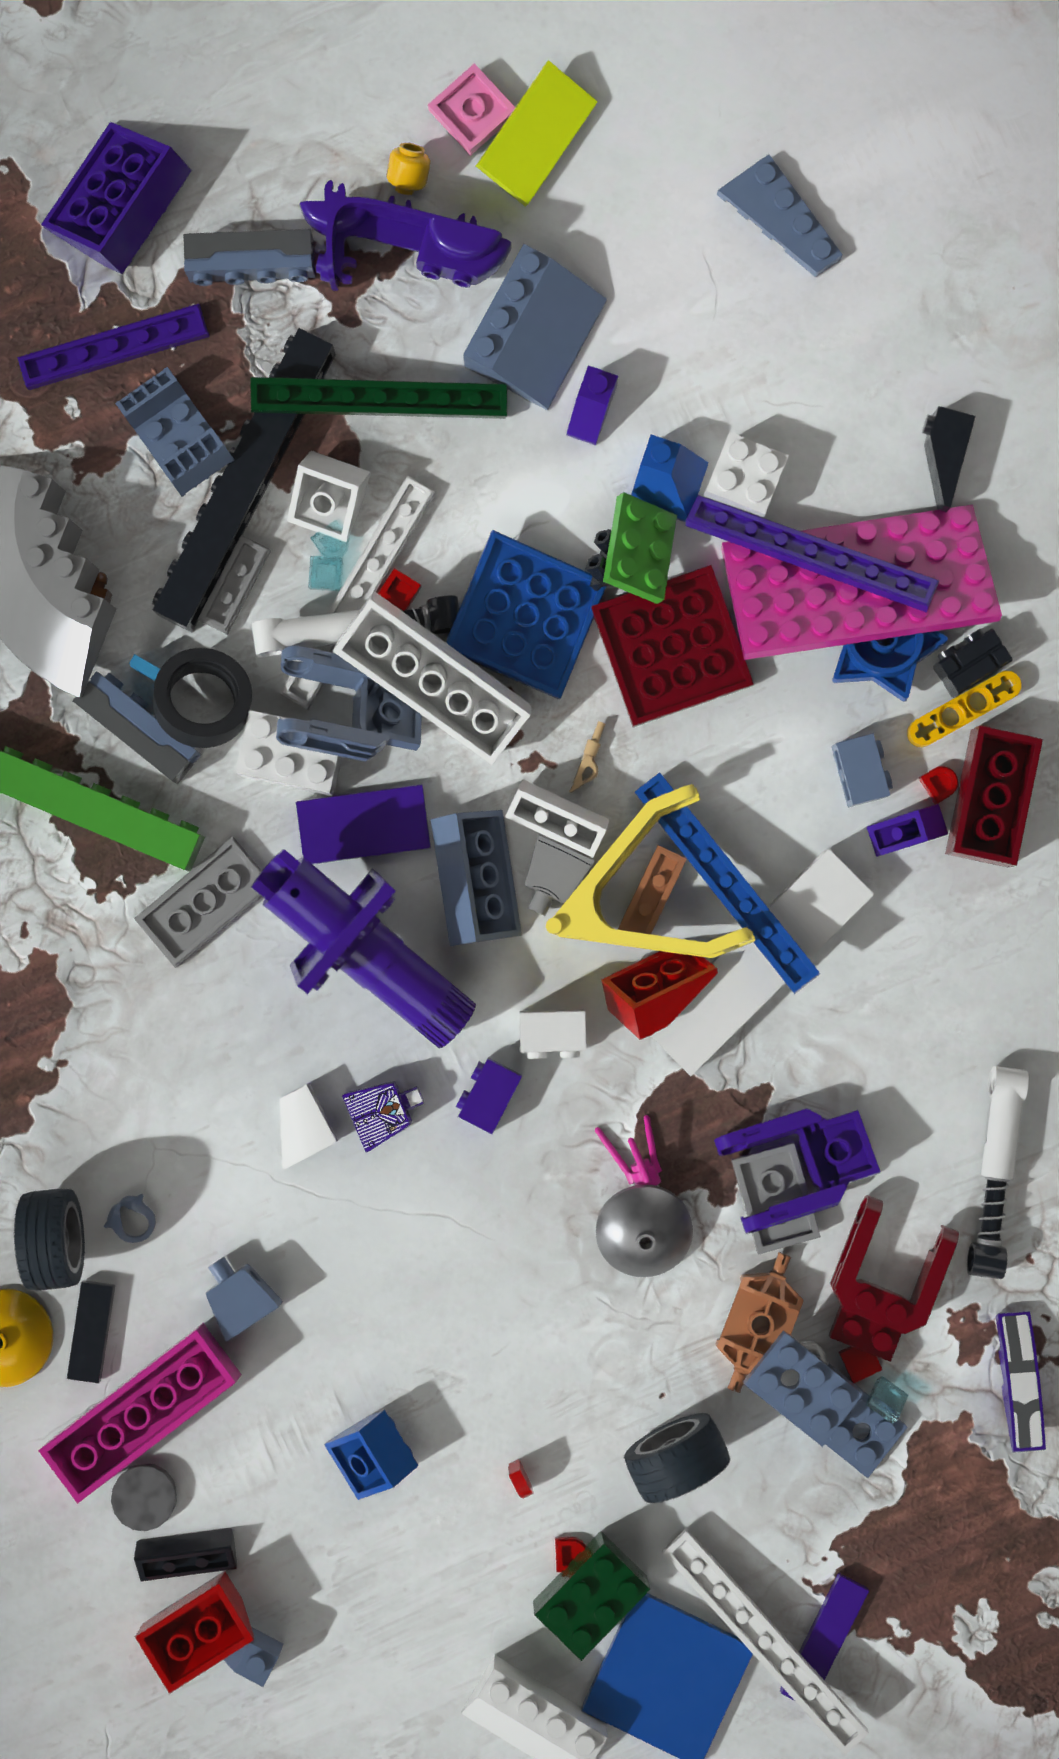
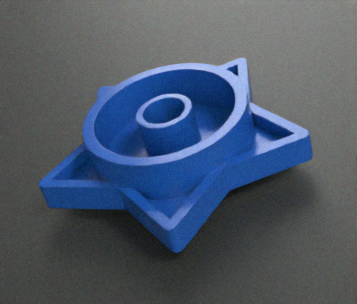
M939 631L843 645L832 681L833 683L873 681L905 702L910 694L916 665L944 646L948 637ZM878 641H885L888 646L880 645Z

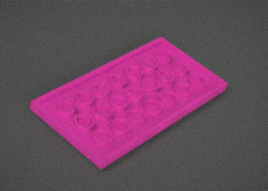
M973 505L953 507L948 512L939 509L800 530L801 532L939 580L927 613L729 541L722 542L721 550L744 660L998 622L1002 616Z

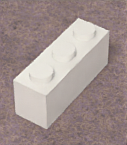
M523 779L505 816L592 858L603 839L609 823L608 818Z

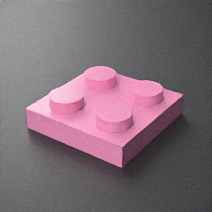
M475 63L428 104L429 112L470 156L502 128L515 108Z

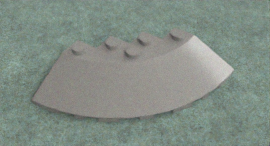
M0 465V639L23 664L38 676L56 687L82 698L116 608L105 599L89 594L100 569L88 559L73 554L83 530L69 518L57 515L66 491L51 478L24 469Z

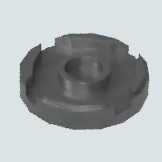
M156 1464L131 1466L118 1477L112 1488L111 1504L114 1514L123 1525L132 1530L149 1531L156 1529L169 1519L176 1506V1485L169 1473Z

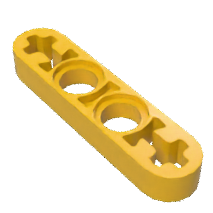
M1012 671L1000 672L921 716L909 725L907 729L908 740L916 747L923 748L929 746L1011 700L1021 690L1022 683L1019 676ZM1000 678L1005 682L1009 680L1012 682L1013 686L1009 688L1010 694L1005 690L993 696L990 692L1002 684ZM973 693H980L985 697L986 705L984 709L975 710L971 707L969 700ZM947 708H952L958 713V722L953 726L945 724L942 720V713ZM930 716H934L938 728L926 735L927 741L923 737L917 738L915 735L919 730L917 725L919 724L922 728L934 723Z

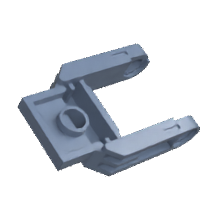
M289 646L282 650L281 670L285 674L354 689L356 694L353 697L352 727L315 719L306 721L295 718H280L277 721L276 739L279 743L365 762L381 752L385 745L414 751L418 750L421 745L422 715L335 653L304 646Z

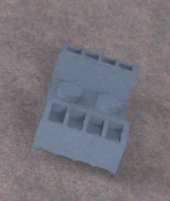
M168 367L115 403L181 497L215 472L220 471L225 465L234 461L225 445L203 418Z

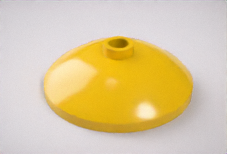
M0 1289V1338L3 1341V1346L0 1347V1387L19 1385L35 1376L47 1362L53 1346V1327L48 1313L34 1297L15 1289Z

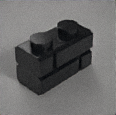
M980 628L964 638L967 644L962 648L956 650L953 645L937 655L940 661L933 666V669L944 683L951 697L955 698L1013 661L995 630L990 629L983 633Z

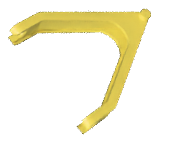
M694 784L686 785L648 801L553 918L546 922L547 931L562 938L706 958L723 955L755 941L751 929L748 930V927L708 942L617 930L608 925L601 913L600 898L603 888L659 819L664 815L692 805L700 800L699 793Z

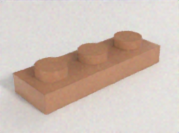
M657 845L617 930L644 934L652 933L687 858Z

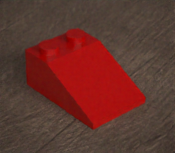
M659 951L601 979L607 1009L641 1040L668 1027L718 974L717 967L704 957Z

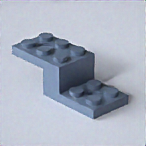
M784 1330L743 1381L744 1385L820 1446L827 1445L866 1478H869L908 1428L905 1423L830 1363L828 1365ZM793 1369L798 1372L799 1380L795 1385L785 1386L782 1384L781 1376L786 1370ZM862 1422L868 1424L870 1430L867 1437L857 1439L853 1436V1428L856 1424Z

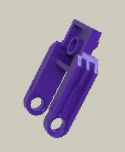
M803 1109L725 1134L714 1140L719 1156H725L797 1134L799 1136L798 1143L813 1186L818 1190V1192L771 1206L768 1210L761 1213L741 1217L745 1234L757 1232L838 1206L849 1183L880 1174L881 1171L859 1110L827 1120L809 1109Z

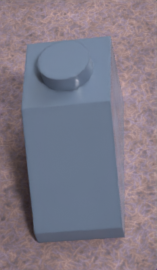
M251 1627L255 1639L225 1658L224 1661L235 1673L264 1687L279 1658L283 1643Z

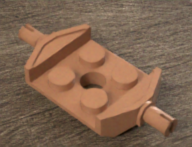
M778 1252L773 1270H770L769 1273L741 1275V1283L719 1340L715 1343L723 1355L734 1365V1372L727 1388L741 1393L746 1374L749 1375L784 1330L791 1335L804 1301L785 1281L786 1277L784 1274L791 1257L781 1252ZM758 1316H765L770 1321L769 1328L763 1333H757L752 1329V1322Z

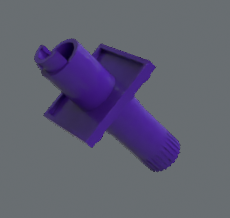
M282 849L253 882L251 888L265 898L262 905L308 942L290 964L297 986L307 995L312 989L317 991L323 986L329 977L326 972L331 967L337 972L341 969L439 1049L449 1044L470 1020L475 1011L476 1003L405 945L404 941L376 916L378 911L383 914L395 900L392 895L396 890L373 868L351 894L348 895L306 858L301 857L297 860L285 849Z

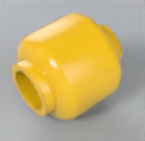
M401 143L400 147L394 148L390 153L386 173L387 180L395 186V191L400 194L412 195L414 191L422 190L427 184L431 164L430 158L425 154L423 147L413 143Z

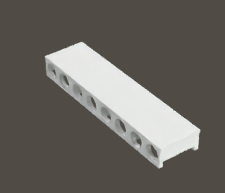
M827 849L767 907L810 959L875 894L830 849ZM754 943L717 956L711 963L717 967L718 974L668 1027L651 1035L690 1076L785 984Z

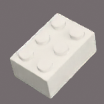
M249 710L235 773L245 778L334 797L342 757L279 743L276 739L277 721L280 718H288Z

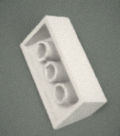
M494 1655L461 1711V1714L535 1759H595L608 1738L605 1722L583 1712L579 1705L497 1655Z

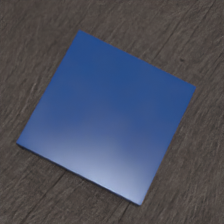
M492 530L445 643L478 665L556 699H561L594 619L591 606L600 603L607 586L594 591L589 586L592 579L590 573Z
M647 1593L622 1619L581 1709L583 1712L679 1759H704L753 1653L737 1636Z

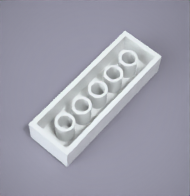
M375 591L360 609L333 649V652L491 765L531 715V704Z

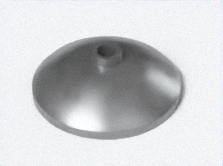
M635 1185L617 1192L604 1204L596 1222V1240L602 1256L618 1271L635 1277L657 1276L674 1268L687 1254L693 1237L692 1220L685 1204L674 1193L654 1185ZM644 1237H648L651 1239V1241L647 1244H643L640 1242V1240Z

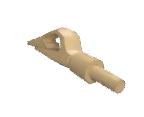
M598 721L591 740H587L583 752L584 755L569 792L572 793L597 776L598 766L594 758L601 746L598 742L605 723ZM590 767L592 774L583 780L582 774Z

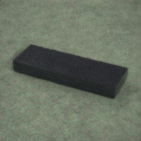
M86 1280L81 1282L67 1379L91 1383L101 1382L115 1292L114 1284Z

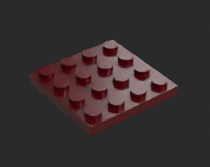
M712 565L667 580L665 598L658 604L628 593L591 606L632 728L754 685Z

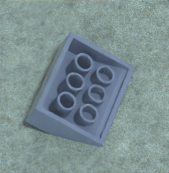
M523 244L463 354L464 367L496 384H507L508 390L548 410L607 299L552 258Z

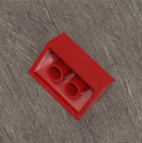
M226 1571L144 1622L135 1635V1639L169 1694L255 1639L243 1599Z

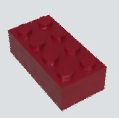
M981 725L970 731L945 851L946 855L1007 868L1017 866L1043 739Z

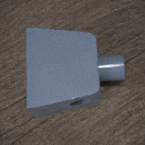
M222 1257L208 1267L218 1283L206 1292V1297L226 1342L279 1308L283 1302L249 1264L234 1272L226 1258Z

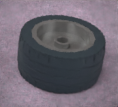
M49 1189L28 1192L21 1195L18 1201L14 1223L15 1257L20 1279L28 1290L67 1288L77 1285L82 1277L85 1255L83 1217L78 1197L72 1189Z
M706 1413L685 1416L672 1421L639 1439L624 1454L626 1466L633 1482L647 1503L664 1502L685 1495L711 1481L730 1463L727 1446L711 1416Z

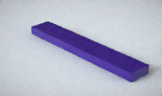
M195 304L17 358L26 388L32 390L210 336L200 304Z

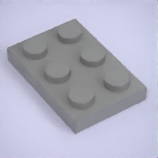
M794 1142L731 1159L747 1217L766 1211L771 1206L809 1194ZM814 1213L752 1233L758 1255L821 1237Z

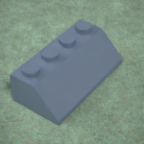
M503 810L454 813L430 819L450 946L522 936Z

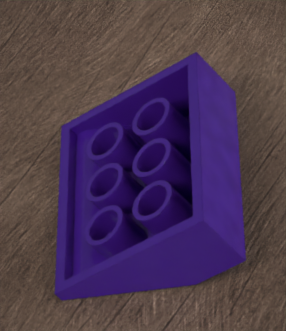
M110 122L41 225L101 265L123 274L192 170L172 147Z

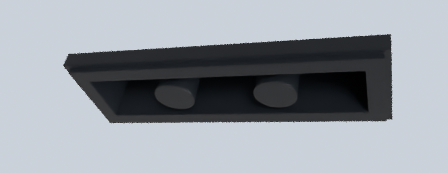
M232 1528L138 1540L135 1547L134 1561L140 1581L237 1569Z

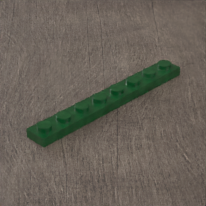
M250 377L251 412L496 419H505L507 417V384Z

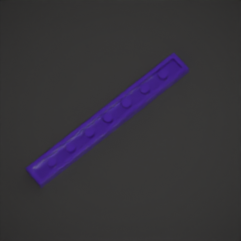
M700 495L697 496L686 519V526L926 613L939 584L937 579Z

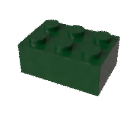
M602 1531L533 1600L534 1615L581 1661L651 1590L647 1575Z

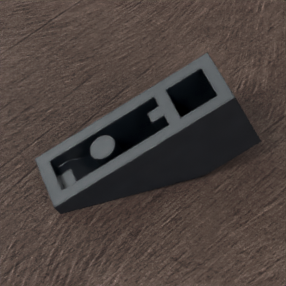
M938 406L932 415H927L922 433L927 434L924 447L937 509L948 512L952 507L976 416Z

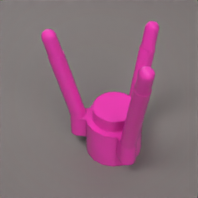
M648 1115L644 1116V1124L651 1163L649 1159H642L634 1138L630 1137L628 1143L636 1163L631 1165L632 1171L599 1127L595 1128V1133L624 1172L629 1185L657 1186L661 1183L658 1173L662 1169L657 1159L653 1131Z

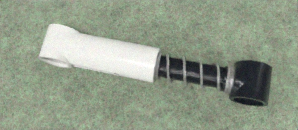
M447 595L431 598L426 601V605H421L419 609H414L410 606L408 610L403 612L426 629H430L433 634L449 633L459 610L458 597ZM360 610L286 620L270 618L255 621L251 626L256 656L270 657L281 655L282 650L289 646L317 648L336 645Z
M993 1066L989 1075L988 1093L990 1103L981 1175L985 1176L984 1178L987 1179L986 1188L982 1189L985 1192L984 1203H981V1206L984 1207L983 1216L979 1218L982 1221L981 1232L977 1233V1241L970 1244L967 1255V1272L972 1276L1003 1279L1006 1273L1007 1250L1002 1246L1003 1241L1000 1238V1233L1004 1231L1001 1223L1002 1218L1006 1216L1003 1212L1004 1203L1007 1202L1005 1190L1009 1187V1184L1006 1182L1014 1180L1022 1105L1026 1099L1029 1087L1027 1070Z

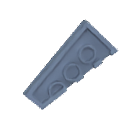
M769 154L718 189L717 196L723 201L731 203L746 220L750 219L762 229V233L770 240L774 239L785 249L784 252L814 277H817L841 260L843 254Z

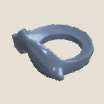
M143 1194L126 1196L111 1208L104 1227L112 1228L119 1238L125 1242H142L149 1238L154 1231L156 1225L155 1214L143 1203ZM122 1206L147 1218L149 1225L145 1233L140 1236H130L125 1233L122 1228L119 1211Z

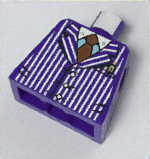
M395 1081L350 1091L342 1095L365 1152L371 1151L411 1125L412 1120L408 1111L424 1104L417 1086L400 1093Z

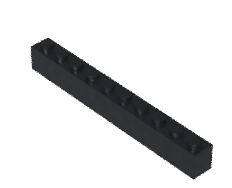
M298 328L295 336L290 335L283 349L285 355L280 364L276 363L273 366L269 378L324 379L336 356L333 344ZM254 413L251 420L247 419L244 422L240 431L242 438L236 448L232 447L229 451L234 461L227 464L222 476L218 475L211 486V492L213 493L207 504L203 503L196 516L197 525L193 532L189 531L182 542L183 552L179 559L173 560L167 571L169 579L164 588L160 587L154 595L152 601L154 607L152 610L158 616L191 633L193 632L198 622V617L240 536L245 532L305 414Z

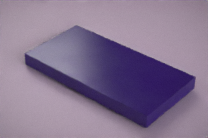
M423 785L296 802L302 855L311 864L431 849Z

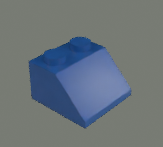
M385 1410L367 1416L324 1444L358 1500L394 1488L419 1466L413 1457L412 1450L405 1444L396 1429L395 1422L388 1416Z

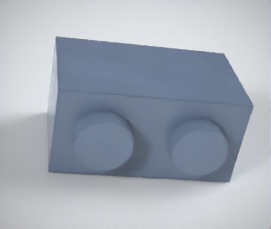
M874 733L838 742L831 746L848 808L890 796L889 790L893 788L892 779L888 770H883L881 759L884 758V751L881 741L875 740Z

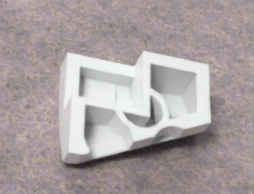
M310 1083L280 1099L282 1166L284 1169L338 1141Z

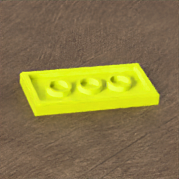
M548 60L482 155L476 167L522 205L527 206L598 101Z

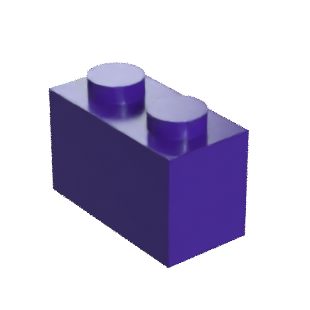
M489 1057L485 1064L479 1061L471 1076V1079L476 1081L471 1092L464 1090L456 1105L457 1108L461 1109L458 1117L493 1134L522 1075Z

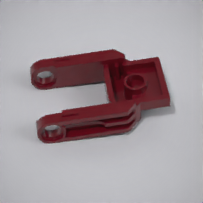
M866 1195L859 1206L830 1281L840 1306L828 1336L891 1362L901 1334H907L927 1324L956 1249L959 1232L941 1225L942 1229L936 1239L933 1250L928 1251L911 1298L907 1300L903 1295L863 1279H856L883 1209V1201Z

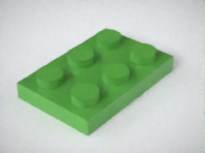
M625 492L617 496L603 582L656 604L663 601L677 515Z

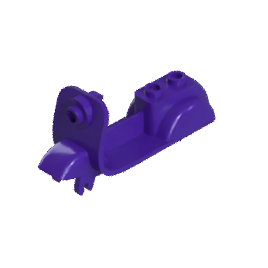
M332 180L325 184V201H303L299 203L306 222L316 232L326 236L325 254H319L316 273L320 274L321 281L330 283L332 291H339V281L347 285L353 282L352 276L342 273L345 267H357L355 259L344 257V243L349 236L362 237L417 251L419 253L416 265L423 276L433 280H438L440 277L450 279L455 285L465 288L477 285L496 273L506 261L511 251V242L508 239L502 238L501 232L477 225L475 216H472L469 221L470 223L465 222V213L459 215L457 220L412 209L411 200L406 201L405 207L395 204V196L392 195L389 197L388 202L365 197H347L343 183L339 184L337 192L332 191L334 189Z

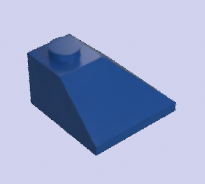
M651 434L631 495L677 515V520L686 522L698 496L709 462L682 444Z

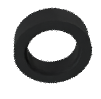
M192 648L175 654L160 668L154 684L153 709L161 728L174 740L196 748L216 747L236 737L246 724L252 702V687L243 667L229 655L210 648ZM189 674H212L228 685L233 694L234 706L229 714L219 721L208 724L192 722L180 715L175 709L170 696L173 686L181 678Z

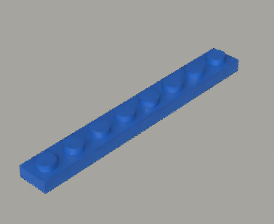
M659 772L637 789L635 794L645 805L651 799L674 791V789ZM688 807L664 815L659 819L658 823L741 928L748 927V930L751 929L755 938L753 943L794 994L820 975L817 968Z

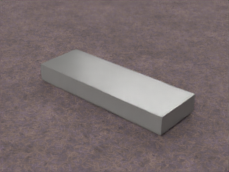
M241 535L198 620L228 635L271 550Z

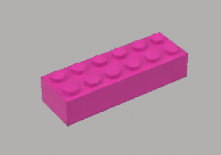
M202 1323L51 1438L38 1451L78 1504L234 1385L242 1374L205 1324Z

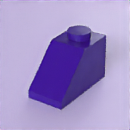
M588 365L576 398L566 436L596 446L617 388L618 375Z
M939 804L867 826L876 857L948 835Z

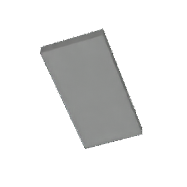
M232 836L137 915L134 920L170 963L177 968L261 897L251 886L262 870Z

